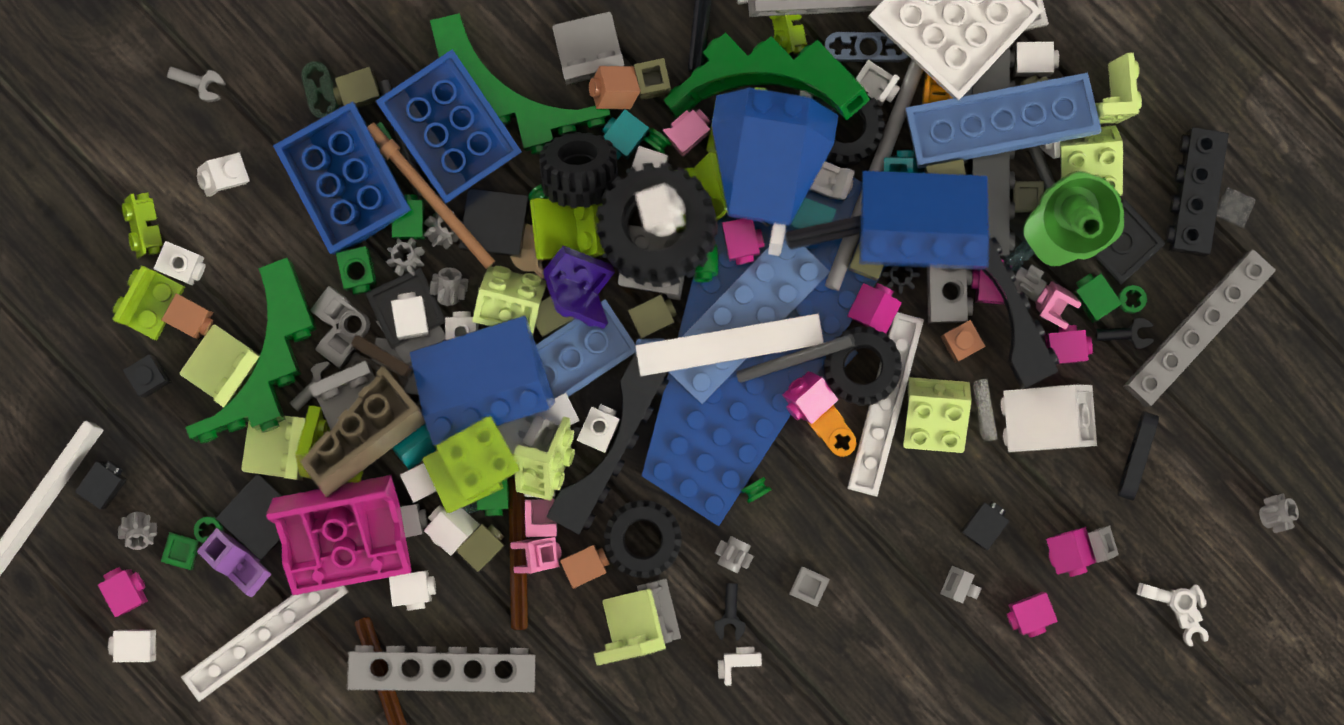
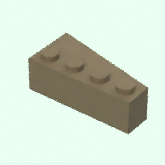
M384 365L376 372L377 376L370 385H365L359 392V398L348 410L345 409L338 417L339 421L330 432L326 431L300 462L325 497H328L425 424L419 408Z

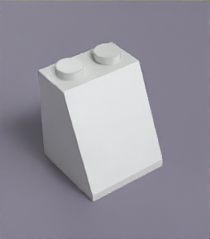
M1065 385L1004 391V397L1001 399V411L1006 416L1003 440L1005 446H1008V452L1097 446L1092 385Z

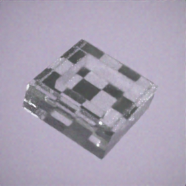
M1228 187L1218 205L1216 217L1244 228L1256 199Z

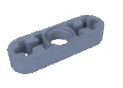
M835 32L830 34L824 43V47L839 62H867L868 60L871 62H902L909 57L903 51L901 55H896V50L886 49V56H881V39L887 40L885 43L887 46L895 44L883 32ZM835 39H840L842 45H851L850 39H856L854 45L855 55H850L851 49H842L841 54L837 55L834 49L829 48V45H833ZM864 39L873 40L877 45V51L873 55H864L859 48L861 41Z

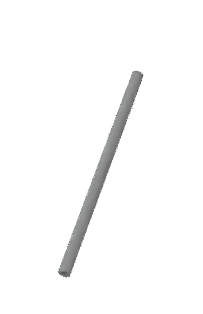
M912 59L869 171L884 172V157H890L906 117V107H910L924 71ZM862 189L851 217L861 215ZM860 234L842 239L825 283L827 288L839 291Z

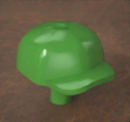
M1083 171L1072 172L1058 180L1042 194L1040 204L1033 210L1023 225V235L1038 258L1049 266H1061L1076 259L1084 260L1091 258L1114 243L1123 233L1124 210L1120 193L1117 192L1113 184L1111 185L1105 178L1099 175H1092Z

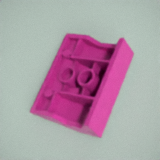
M391 475L363 480L359 483L344 484L328 497H325L322 491L317 489L272 499L266 516L269 521L275 523L282 544V564L292 595L411 573L400 504Z

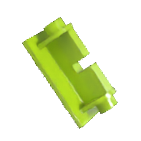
M801 15L769 16L773 22L774 39L788 54L792 52L799 54L807 46L803 25L793 26L792 21L802 19Z
M134 193L130 194L124 199L125 203L122 204L123 217L126 222L129 221L132 232L128 236L129 245L132 251H136L137 258L145 255L146 250H148L149 255L158 254L161 252L160 247L163 246L159 226L147 227L146 224L147 221L157 219L153 198H149V193L136 195L137 200H135Z

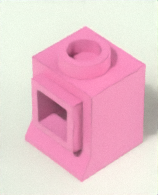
M700 109L696 112L692 110L690 113L686 110L671 123V128L663 129V135L672 142L674 148L684 157L710 134L711 129L708 125L711 122Z
M1052 281L1049 285L1046 284L1042 293L1035 301L1037 304L1036 308L1040 312L1041 317L1065 330L1069 324L1062 319L1061 314L1069 303L1078 309L1082 304L1073 292Z
M535 537L510 543L511 549H525L527 566L514 567V573H535L559 567L558 559L561 557V547L556 542L555 537Z

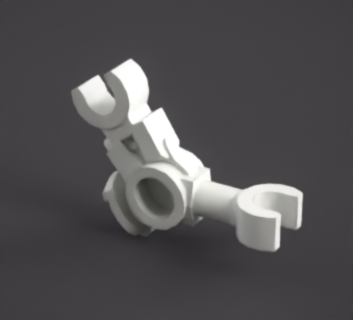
M1139 582L1137 595L1168 603L1167 606L1171 607L1175 612L1180 628H1185L1183 640L1187 646H1193L1191 636L1194 632H1199L1202 641H1208V632L1200 627L1198 623L1203 618L1196 605L1198 603L1200 608H1204L1206 605V599L1198 585L1194 584L1190 590L1179 588L1170 592Z

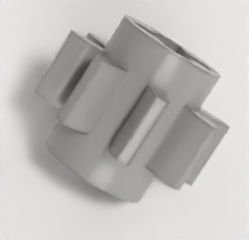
M437 212L424 221L428 229L423 235L428 237L433 247L443 245L445 249H448L453 242L459 240L458 236Z
M397 238V244L393 248H387L392 258L386 262L390 267L397 266L395 272L399 276H402L404 271L415 276L414 270L419 266L424 267L425 265L420 259V256L425 251L422 247L415 248L416 241L413 238H410L408 243L402 242ZM405 253H409V254L407 255V259H408V260L405 261V262H403V260L405 259L404 254H405Z
M1034 265L1029 266L1028 270L1020 266L1015 274L1017 281L1013 282L1018 293L1024 292L1027 299L1029 298L1035 302L1047 284L1046 281L1041 279L1044 272Z
M443 268L439 271V274H433L432 281L430 282V295H436V300L442 305H456L459 299L465 300L468 279H461V272L455 268Z
M1282 493L1264 499L1266 506L1260 508L1259 515L1262 524L1266 528H1273V532L1278 533L1295 527L1292 521L1298 519L1299 511L1296 503L1291 498L1285 499V495Z
M133 512L127 517H122L121 526H118V539H125V547L133 550H141L146 548L148 544L152 545L153 537L157 535V523H150V515L143 512Z
M730 536L727 543L721 540L715 551V554L720 556L717 564L737 574L741 567L748 569L754 557L748 553L751 545Z

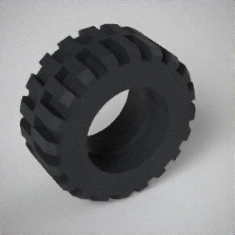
M653 163L643 164V170L636 172L634 167L626 170L627 177L622 180L618 176L611 182L614 188L611 191L605 190L601 197L604 203L602 206H598L596 214L599 223L596 224L597 234L609 261L619 270L620 274L626 278H633L635 283L641 285L649 282L653 287H662L663 282H670L672 286L680 283L679 278L685 275L688 279L695 275L694 269L698 265L703 267L708 261L707 254L708 252H713L716 244L714 238L715 235H718L717 216L707 190H704L701 182L695 176L690 177L687 170L681 167L674 170L671 164L661 163L660 168H654ZM661 184H666L675 189L677 196L683 202L686 228L682 236L673 245L665 249H642L632 241L628 229L633 214L639 209L636 194Z

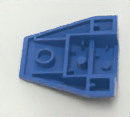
M746 88L716 95L712 132L728 216L790 226L834 146L838 114L810 97Z

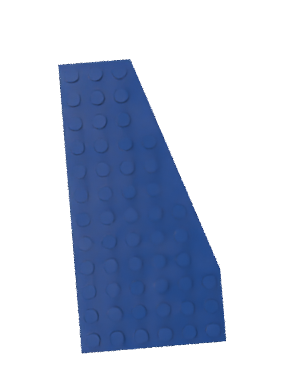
M853 177V187L845 200L831 199L809 190L805 198L836 209L833 221L851 218L862 189V182ZM726 213L717 221L718 235H715L714 240L718 245V275L712 277L711 282L704 283L695 282L693 277L678 338H681L754 263L737 265L736 260L729 262L722 223L743 218L731 217ZM753 220L755 230L761 229L764 247L759 248V256H754L755 261L769 247L774 223H770L767 227L760 221ZM786 226L788 231H792V229H789L790 226ZM843 238L805 246V248L830 271ZM886 265L883 266V269H882V271H881V274H882V273L884 272V270L886 269V267H887ZM847 268L839 291H835L825 286L828 278L827 275L785 319L819 314L823 342L834 340L842 332L846 331L853 320L847 315L863 283L874 287L877 281L851 272ZM806 348L747 358L703 404L668 372L667 380L669 382L661 399L642 477L719 526L791 416L786 409L788 402L782 394L789 389V385L794 380L803 377L808 371L817 375L824 365L826 355L740 383L737 378V371Z

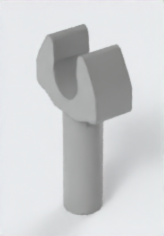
M171 66L167 74L169 79L197 88L199 98L207 102L221 99L217 94L208 91L209 83L216 82L220 85H226L223 78L212 70H208L207 74L200 77Z
M330 362L318 363L311 368L313 379L309 385L323 379L322 373L330 366ZM309 385L290 402L297 411L313 398Z

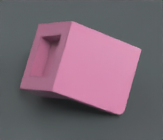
M545 499L525 500L526 537L557 536V522L546 517L555 499H551V501Z

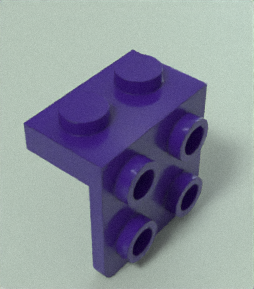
M562 246L543 270L555 310L564 317L570 316L588 326H596L602 329L607 326L608 320L598 293L615 273L612 264Z

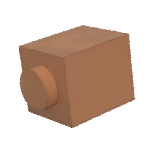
M599 66L594 77L589 82V93L594 98L596 109H631L640 93L634 66Z
M177 293L161 319L196 339H199L201 334L205 336L214 321L211 319L213 312Z
M971 320L940 336L955 363L986 347Z
M595 544L560 560L572 588H576L606 574L605 566L610 565L603 548L597 550Z

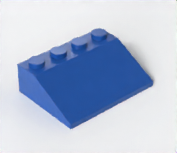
M453 49L376 100V104L445 204L522 152Z
M354 101L273 145L330 254L336 255L338 252L349 250L411 211Z
M863 171L859 264L985 269L988 267V176Z
M526 315L409 352L423 417L433 445L449 439L488 416L492 417L497 426L549 410L555 403Z

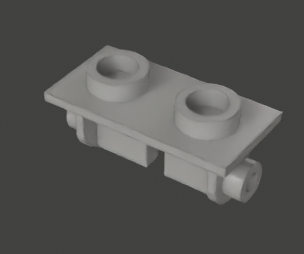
M667 579L638 585V591L651 589L664 643L681 639Z

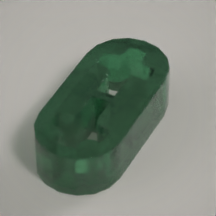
M314 61L306 64L302 70V81L311 113L321 119L338 109L333 93L334 87L331 74L323 63ZM315 68L320 73L324 72V76L320 77L321 88H317L312 79L308 80V76L313 74L312 70ZM320 93H323L324 99L327 102H331V105L327 107L326 113H322L320 109H315V105L320 104L318 96Z

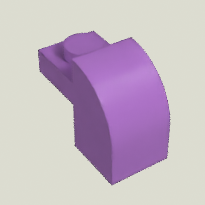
M218 528L214 530L197 551L215 570L226 575L251 598L271 575L251 551Z

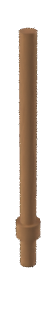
M374 122L371 123L368 129L376 144L380 147L379 150L386 160L390 159L486 269L494 264L495 260L400 153L399 150L401 148L393 139L389 140Z

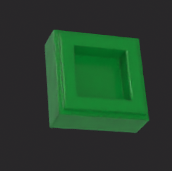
M169 532L161 562L192 570L200 542L194 538Z

